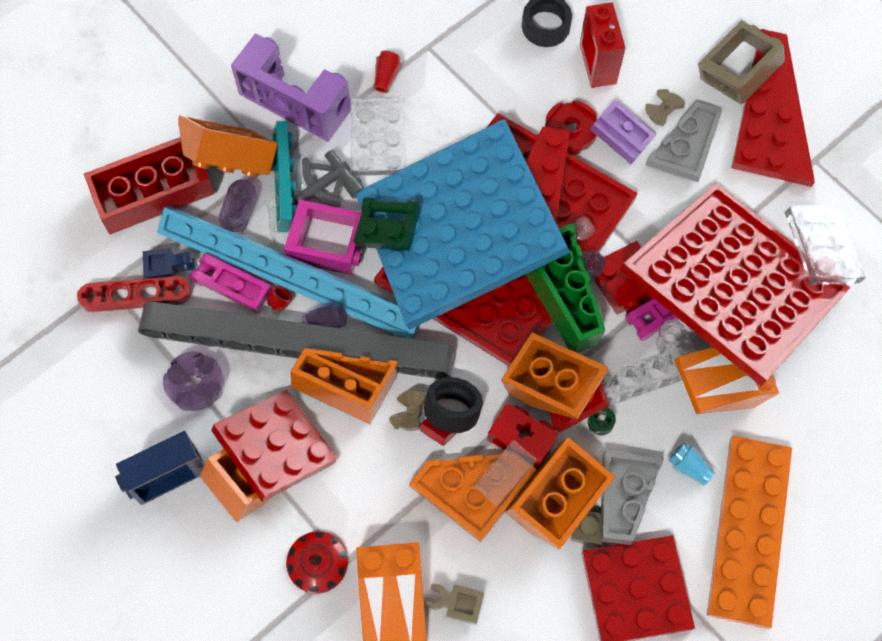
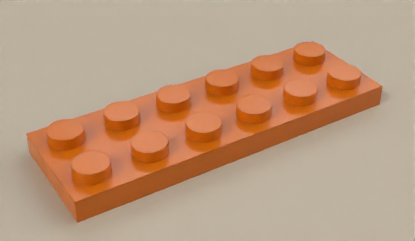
M738 436L730 438L706 616L765 629L772 628L792 447Z

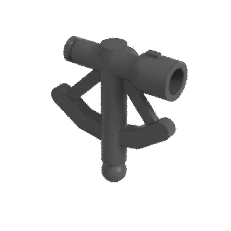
M330 150L324 155L330 165L311 163L307 157L302 159V176L307 188L302 190L301 194L295 195L293 202L295 205H298L299 200L308 201L315 196L320 202L338 208L341 205L338 195L343 185L352 199L357 198L355 194L365 187L359 177L352 176L349 172L351 168L346 161L342 162L334 150ZM311 169L330 171L315 182L311 177ZM336 181L332 196L322 192L323 189Z

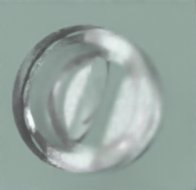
M582 215L573 223L576 231L575 237L579 240L588 239L596 234L594 226L585 215Z

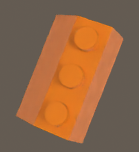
M179 115L178 125L183 155L193 160L192 165L204 169H209L210 165L218 166V170L228 173H234L235 169L242 170V174L251 177H258V174L270 175L278 143L250 129Z
M567 437L556 446L505 513L529 533L555 548L561 549L614 480L615 476Z

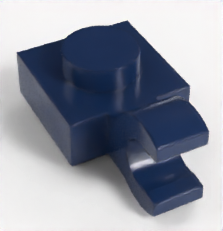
M171 248L142 251L144 279L175 276L174 270H195V259L191 258V252L174 255Z

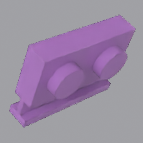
M616 100L610 104L590 128L594 134L629 164H632L656 136L655 133Z

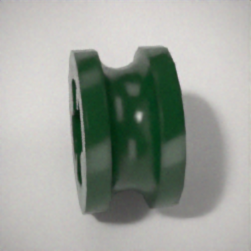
M607 407L588 418L590 431L599 436L609 434L616 422L614 412ZM599 415H604V419L609 422V425L605 423L604 427H599V423L594 420V417L598 419Z

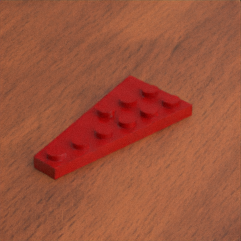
M761 29V32L771 38L776 37L784 45L785 62L744 102L731 168L812 187L815 180L787 34ZM758 49L755 50L752 68L766 55Z

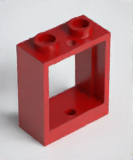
M611 2L586 6L579 44L590 86L595 88L617 84L626 47L614 4Z

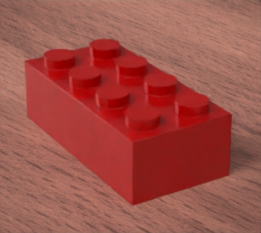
M180 137L83 174L99 217L109 235L162 215L163 209L166 206L178 209L214 195L205 169L192 165L193 160L183 155Z

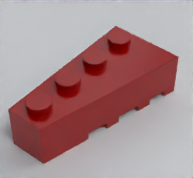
M542 126L526 163L556 222L570 130Z

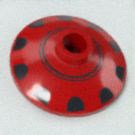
M315 531L304 534L292 544L287 554L286 568L291 581L299 589L308 593L320 594L334 589L343 580L348 568V556L345 547L338 538L326 532ZM314 555L322 557L319 565L315 566L310 563Z

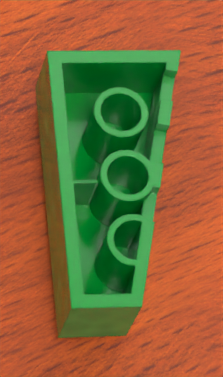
M572 223L559 228L570 253L525 275L568 349L580 353L598 345L606 329L596 297L592 294L591 280L588 271H585L582 261L583 254L580 245L577 244L575 238L576 231Z

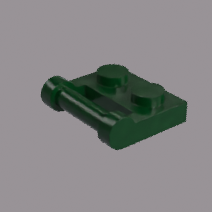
M365 197L362 201V213L353 242L357 247L409 251L420 215V202L418 200H408L407 202L376 201L375 198ZM375 212L406 214L405 219L376 218L374 215Z

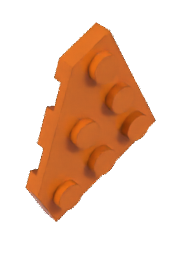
M514 451L483 456V454L464 456L450 460H428L409 483V487L481 543L534 476L537 469Z

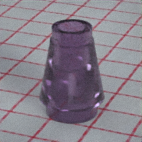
M330 302L303 313L302 323L341 328L347 323V313L343 304Z

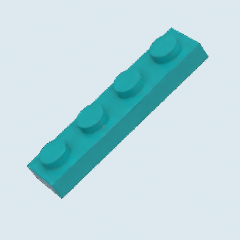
M276 121L272 133V141L278 143L273 160L277 232L289 231L296 211V205H292L291 197L295 195V181L290 180V173H293L294 158L289 156L293 137L292 132H288L287 121Z

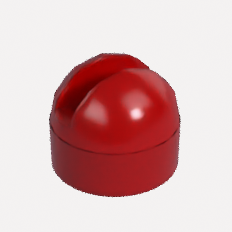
M274 286L267 297L268 306H272L273 311L279 312L286 309L292 301V295L286 289L279 286Z

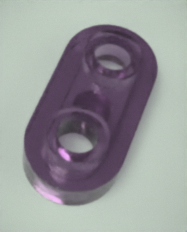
M237 180L229 186L219 214L222 228L233 233H240L248 226L257 199L255 187L250 181ZM241 195H247L245 199H239ZM233 219H239L235 224L230 223Z

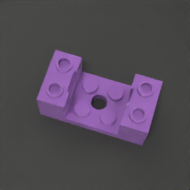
M255 33L231 64L239 95L329 142L351 111L348 81L339 73H331L324 69L307 93L299 86H291L283 82L282 78L285 74L283 66L280 65L282 61L279 58L278 44L269 37L264 38Z

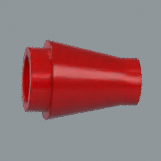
M381 51L380 55L376 57L374 90L381 93L389 92V88L401 67V58L398 54L391 51Z

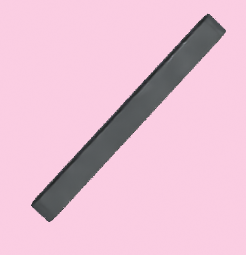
M146 302L144 304L138 332L147 337L296 359L299 358L304 348L342 353V356L360 359L361 356L370 357V360L387 363L389 360L398 361L397 373L435 379L451 377L455 351L453 346L440 342L159 302Z

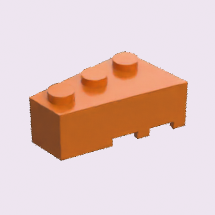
M304 348L290 371L291 388L365 423L371 424L397 378L398 361L389 360L387 363L370 360V357L361 356L359 359L342 356V353Z

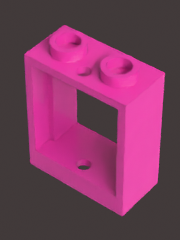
M299 200L284 247L285 255L316 268L352 275L354 267L360 265L363 253L360 247H357L353 242L361 213ZM312 218L353 227L345 256L303 247Z

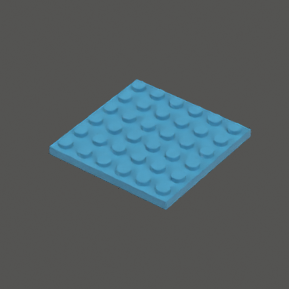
M505 119L355 194L361 210L362 201L365 197L375 198L376 201L407 202L408 200H418L420 202V215L410 250L376 248L405 325L409 330L570 253ZM375 212L374 217L405 219L406 214Z

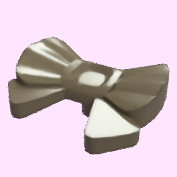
M668 89L657 90V96L663 101L660 106L645 104L646 114L649 115L652 122L660 126L666 124L667 116L675 109H681L685 106L683 99L674 93H669Z
M413 390L397 398L398 402L406 406L407 411L406 415L390 417L389 421L395 429L402 428L406 431L419 430L421 427L419 420L421 406L425 403L426 395L420 391Z

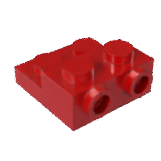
M638 241L591 263L588 269L616 315L624 311L630 313L640 307L641 302L649 298L650 300L653 299V297L620 271L622 265L642 248Z

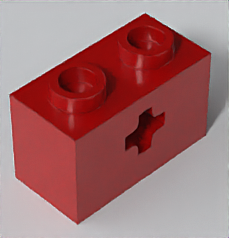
M506 403L488 431L487 441L505 452L514 451L538 471L555 445L559 433L555 432L554 427L544 420L537 421L530 417L529 412L519 405L511 406ZM524 431H528L529 436L526 435L523 439L519 437V433L522 434Z

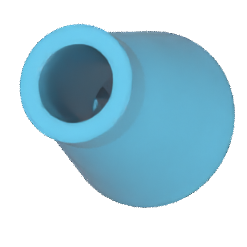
M684 442L672 453L668 460L673 464L672 468L696 480L703 486L715 474L696 449Z

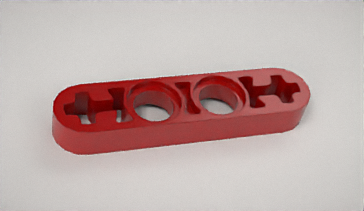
M169 276L88 283L78 290L77 300L84 310L100 312L144 308L146 302L181 305L190 299L192 292L185 278ZM162 286H164L166 290L164 291L165 297H163V291L161 289ZM176 286H181L182 290L179 291V295L175 296L173 291L176 290ZM154 287L157 290L154 297L150 299L142 298L141 294L145 288ZM119 289L128 291L127 297L123 301L113 300V294ZM94 292L97 297H94L92 302L89 303L86 298H89L91 293Z

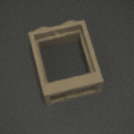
M741 20L698 63L700 78L708 85L743 105L785 62L784 45L776 37L771 38L761 32L757 26L749 25ZM744 41L766 55L741 79L720 65Z

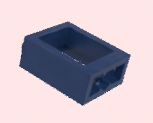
M184 430L116 463L119 474L115 478L121 491L126 492L130 500L135 498L141 505H144L198 478L205 464L197 447Z

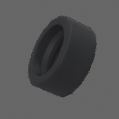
M529 0L524 7L521 27L524 36L529 42L541 47L557 46L564 42L570 33L572 21L571 8L565 0ZM550 12L559 16L562 20V25L553 30H544L536 27L531 19L537 13Z
M453 377L438 379L430 385L427 391L424 415L429 423L439 430L448 433L469 431L477 424L483 405L482 394L476 386L466 380ZM445 398L455 399L464 403L469 410L462 412L451 411L439 405L437 401Z

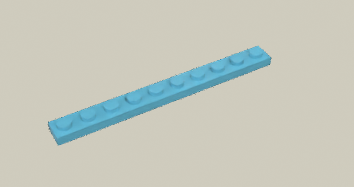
M172 206L164 207L157 231L158 234L399 337L415 338L419 325L410 330L408 329L397 301Z

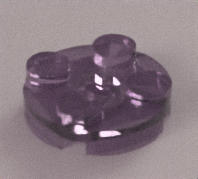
M191 351L177 356L170 363L171 366L167 373L164 374L163 387L171 402L183 411L202 410L212 405L222 396L224 385L223 372L215 359L203 355L201 352ZM191 375L201 378L198 386H186V383L190 381Z

